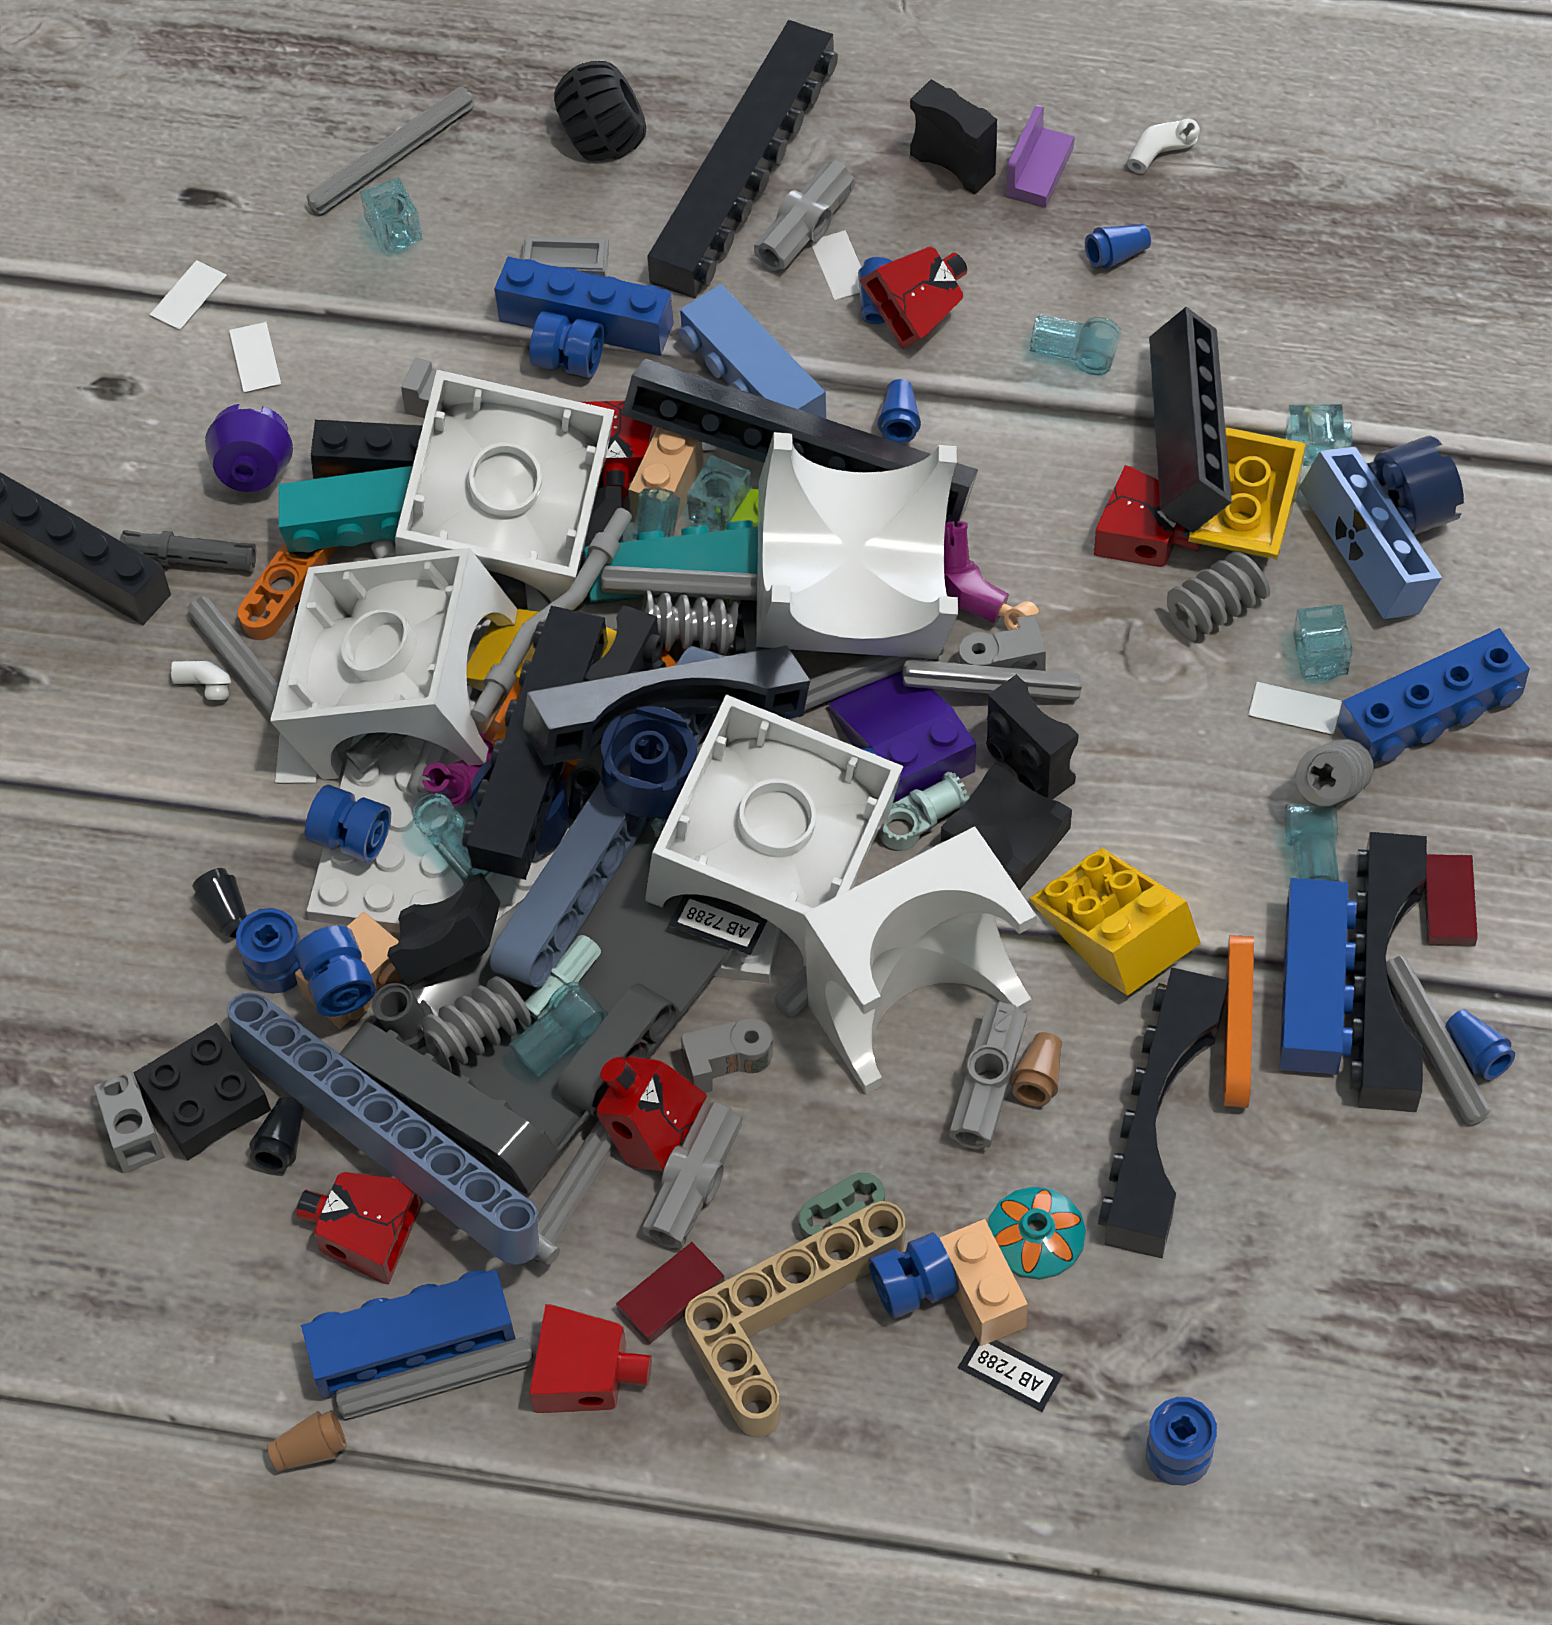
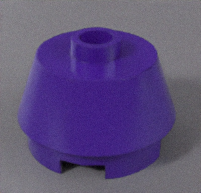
M235 404L221 411L208 428L205 436L206 451L216 476L223 484L241 492L259 491L268 487L289 464L293 454L292 439L288 433L286 422L272 409L262 406V411L251 408L239 409L240 404Z

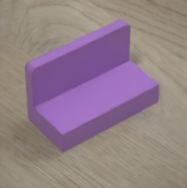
M1035 105L1008 161L1006 197L1046 208L1074 149L1075 136L1043 128L1044 107Z

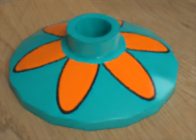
M1029 1187L1015 1190L999 1201L989 1217L988 1226L1012 1273L1019 1277L1041 1280L1059 1276L1075 1264L1084 1249L1086 1228L1081 1212L1068 1197L1053 1189ZM1031 1221L1044 1222L1046 1227L1041 1231H1034L1029 1228L1028 1224Z

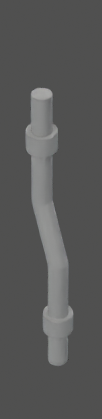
M623 508L616 509L604 531L597 533L589 545V556L569 590L522 624L500 663L494 664L483 682L485 688L470 712L473 718L480 722H486L501 696L509 694L517 679L515 673L533 644L536 626L539 621H546L551 605L573 610L584 601L604 565L611 563L620 549L618 541L632 519L630 512Z

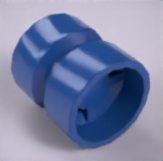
M547 311L541 312L535 322L531 335L529 349L531 365L554 371L564 366L567 374L592 378L596 373L602 355L604 326L602 323L584 319H576L573 323H570L569 318L565 315Z
M327 784L320 789L310 806L305 823L306 840L331 850L340 846L343 854L370 863L378 856L386 841L391 824V809L385 804L365 797L356 801L353 793Z
M266 908L248 914L240 923L236 932V944L251 984L260 991L271 994L286 992L294 988L298 984L295 972L300 969L294 950L301 941L292 917L282 910Z
M339 925L324 927L310 933L297 944L294 954L304 979L309 982V992L318 1013L329 1017L346 1015L363 1007L374 997L376 992L374 981L366 963L361 960L362 954L351 929Z
M934 1232L908 1242L906 1251L903 1253L893 1248L868 1259L869 1270L875 1288L885 1310L892 1319L919 1309L920 1301L924 1298L934 1303L959 1291L950 1258L941 1240Z
M1175 1397L1164 1401L1155 1409L1152 1415L1146 1445V1460L1150 1470L1166 1483L1181 1486L1192 1484L1200 1480L1210 1467L1217 1437V1423L1212 1412L1202 1402L1191 1397Z

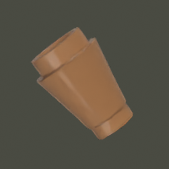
M1047 1032L1036 1034L1033 1042L1011 1076L1014 1096L1027 1105L1044 1106L1058 1092L1062 1041L1056 1035Z
M332 1410L324 1414L316 1411L277 1437L276 1440L267 1443L269 1456L278 1472L287 1468L291 1469L337 1458V1452L347 1448L344 1432Z

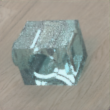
M399 177L360 192L365 219L384 254L423 240L418 211Z
M1342 404L1289 405L1285 435L1287 440L1306 443L1303 467L1312 466L1320 451L1351 447L1352 425L1351 422H1344Z
M711 455L687 493L689 520L698 526H708V530L724 531L726 524L730 522L752 488L750 470Z
M1343 605L1297 609L1293 636L1303 680L1313 678L1330 680L1340 675H1348L1353 649Z

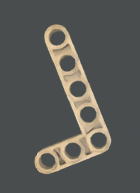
M884 1201L873 1203L705 1291L689 1302L685 1311V1321L690 1345L738 1427L745 1434L751 1437L770 1435L777 1429L781 1420L780 1395L777 1386L748 1338L869 1274L868 1259L893 1248L902 1253L906 1241V1222L903 1211L897 1205ZM882 1226L893 1229L895 1233L888 1237H878L872 1231ZM844 1249L852 1254L845 1260H834L828 1256L832 1251ZM794 1272H801L806 1274L808 1279L802 1283L795 1284L786 1281L785 1277ZM750 1295H758L765 1300L762 1304L755 1307H748L741 1303L745 1297ZM707 1318H714L721 1322L713 1330H702L697 1327L699 1322ZM730 1359H739L745 1363L743 1368L735 1372L726 1371L721 1368V1365ZM755 1400H763L770 1405L766 1411L759 1414L751 1413L745 1409L747 1404Z

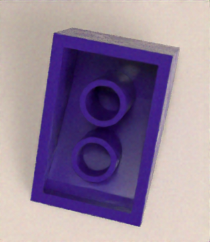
M902 671L868 684L828 703V709L852 746L860 749L868 746L879 757L903 766L893 803L905 798L915 789L923 791L942 781L943 775L947 772L955 773L956 777L960 779L975 772L976 742L954 709L933 689L906 687L902 681Z

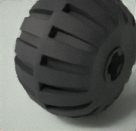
M590 61L579 64L566 73L556 86L554 102L557 113L568 137L585 159L602 161L609 158H623L632 149H636L645 138L646 122L641 106L624 75L612 63Z

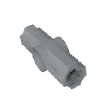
M836 161L830 164L825 163L801 192L793 190L786 195L779 207L777 219L754 244V254L762 261L763 266L775 272L778 269L784 270L809 240L817 242L825 235L830 226L833 212L855 188V178L850 175L846 166Z
M999 1001L996 1004H987L974 1050L968 1058L966 1078L949 1132L950 1138L959 1142L961 1146L976 1150L984 1147L990 1148L1003 1101L1009 1093L1010 1077L1027 1022V1013L1019 1010L1016 1005ZM984 1071H992L999 1076L989 1080L981 1078L978 1074Z
M715 1101L713 1103H703L682 1147L676 1146L669 1156L662 1176V1188L643 1225V1233L653 1239L655 1243L669 1249H682L691 1229L694 1227L703 1204H709L717 1193L723 1177L724 1161L742 1126V1117L733 1112L730 1107Z

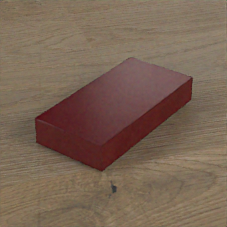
M1427 854L1424 889L1428 945L1476 946L1478 933L1473 856Z
M690 1242L616 1303L617 1310L646 1342L651 1344L685 1316L686 1308L692 1299L723 1283L725 1277L693 1242Z

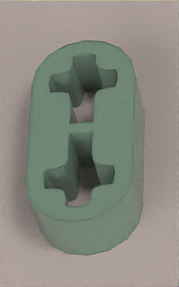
M857 1173L808 1200L799 1212V1227L803 1239L823 1230L820 1225L812 1227L814 1215L819 1214L822 1219L831 1217V1226L867 1207L863 1201L854 1203L855 1191L860 1190L864 1195L872 1193V1204L879 1201L885 1202V1188L882 1181L870 1173Z

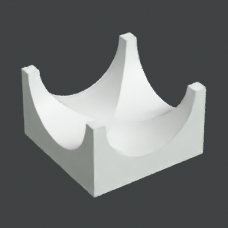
M437 370L395 536V557L470 548L487 570L523 581L545 594L551 603L569 590L579 573L598 483L608 452L614 410Z
M774 432L759 479L756 647L775 648L787 645L789 649L938 659L958 615V597H947L944 580L945 521L952 476L957 463V446L938 445L936 450L924 460L901 469L884 472H848L820 466L807 460L794 448L792 434Z
M470 548L308 567L270 722L323 780L335 779L340 776L343 762L338 756L336 745L349 737L365 733L385 732L418 737L450 750L469 766L484 764L488 747L482 740L470 713L471 708L467 691L466 670L469 644L476 625L483 617L493 621L497 626L514 625L518 609Z
M726 695L652 852L645 901L663 907L665 901L673 896L698 894L719 898L742 906L764 917L785 932L798 946L803 956V965L806 966L803 913L854 887L869 849L878 831L883 830L889 817L903 766Z
M975 826L803 913L808 1006L865 1095L882 1086V1076L877 1069L872 1050L876 1028L886 1011L909 992L933 984L957 983L981 989L1001 1002L1016 1005L1022 1012L1031 1008L1032 999L1022 985L1007 956L997 929L995 916L1008 922L1018 934L1036 926L1037 916Z

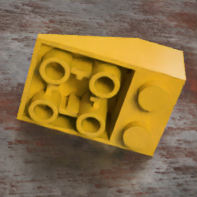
M1100 848L1088 855L1079 864L1059 878L1049 882L1046 887L1030 897L1032 905L1100 978L1127 996L1201 944L1185 899L1104 848Z

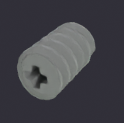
M1232 552L1225 558V561L1219 560L1211 566V569H1204L1198 573L1196 578L1187 579L1182 583V587L1176 586L1172 588L1167 594V608L1172 621L1179 631L1188 639L1196 641V628L1207 635L1213 630L1211 620L1220 626L1227 622L1226 612L1231 616H1238L1241 613V604L1247 608L1253 607L1256 604L1255 595L1261 599H1266L1270 596V587L1263 572L1253 560L1241 552Z
M647 590L645 592L642 611L657 616L659 636L663 637L665 651H670L675 640L680 639L683 653L696 641L699 643V648L707 651L711 644H716L718 654L725 656L729 647L732 646L738 616L737 602H733L727 613L723 600L717 599L710 611H708L707 601L704 597H698L692 609H690L687 595H679L674 607H672L669 593H661L656 604H654L651 591Z
M1337 739L1308 751L1300 759L1296 769V784L1300 793L1309 802L1318 806H1331L1360 793L1366 785L1370 784L1374 774L1373 760L1369 751L1361 743L1351 739Z
M496 976L488 980L487 988L480 985L472 989L471 997L462 995L456 998L454 1006L447 1004L441 1007L438 1016L429 1014L423 1017L422 1030L430 1054L435 1057L442 1068L452 1072L449 1057L453 1056L461 1065L468 1063L466 1047L469 1046L479 1056L484 1053L481 1040L483 1037H486L491 1044L497 1046L501 1043L497 1029L502 1028L512 1037L517 1034L514 1019L518 1018L526 1027L531 1026L532 1020L530 1012L518 992L503 978Z

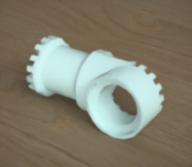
M947 772L943 775L942 781L923 791L915 789L905 798L892 803L886 824L882 831L879 830L882 843L893 850L904 851L910 849L917 844L920 834L937 825L938 819L957 809L959 810L970 798L966 795L967 790L961 789L965 785L963 782L960 783V778L956 777L955 773ZM905 819L912 824L913 829L908 834L896 835L888 829L887 825L892 820Z

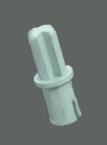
M585 935L578 936L564 953L556 967L552 969V973L542 986L537 987L526 1000L525 1004L530 1011V1015L540 1023L546 1025L548 1019L570 992L576 993L578 991L576 984L601 953V949L593 940Z

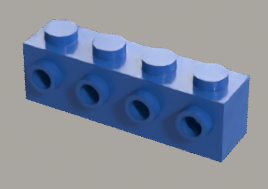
M508 256L494 288L499 321L534 328L538 316L543 311L565 315L569 318L570 323H573L576 319H584L602 323L604 326V344L654 355H662L674 324L671 291L653 285L645 286L621 281L615 277H603L584 273L573 268L546 265L531 259L523 260Z
M1498 628L1343 700L1337 726L1347 739L1361 743L1369 751L1373 764L1380 760L1387 762L1398 757L1404 749L1418 742L1428 743L1435 740L1448 728L1459 723L1463 725L1472 723L1483 712L1495 706H1508L1514 703L1524 692L1530 668L1502 630Z
M1303 878L1290 879L1286 904L1279 1070L1338 1074L1341 1058L1350 1057L1352 1028L1344 1027V1014H1352L1354 985L1345 984V971H1353L1355 943L1346 941L1347 929L1355 928L1357 904L1356 901L1348 900V882Z
M497 1269L489 1272L484 1270L470 1271L463 1274L457 1281L440 1286L436 1284L421 1285L414 1288L408 1295L390 1300L387 1298L372 1299L365 1302L361 1308L345 1313L326 1312L316 1316L312 1322L301 1325L313 1377L321 1398L335 1395L339 1389L516 1339Z

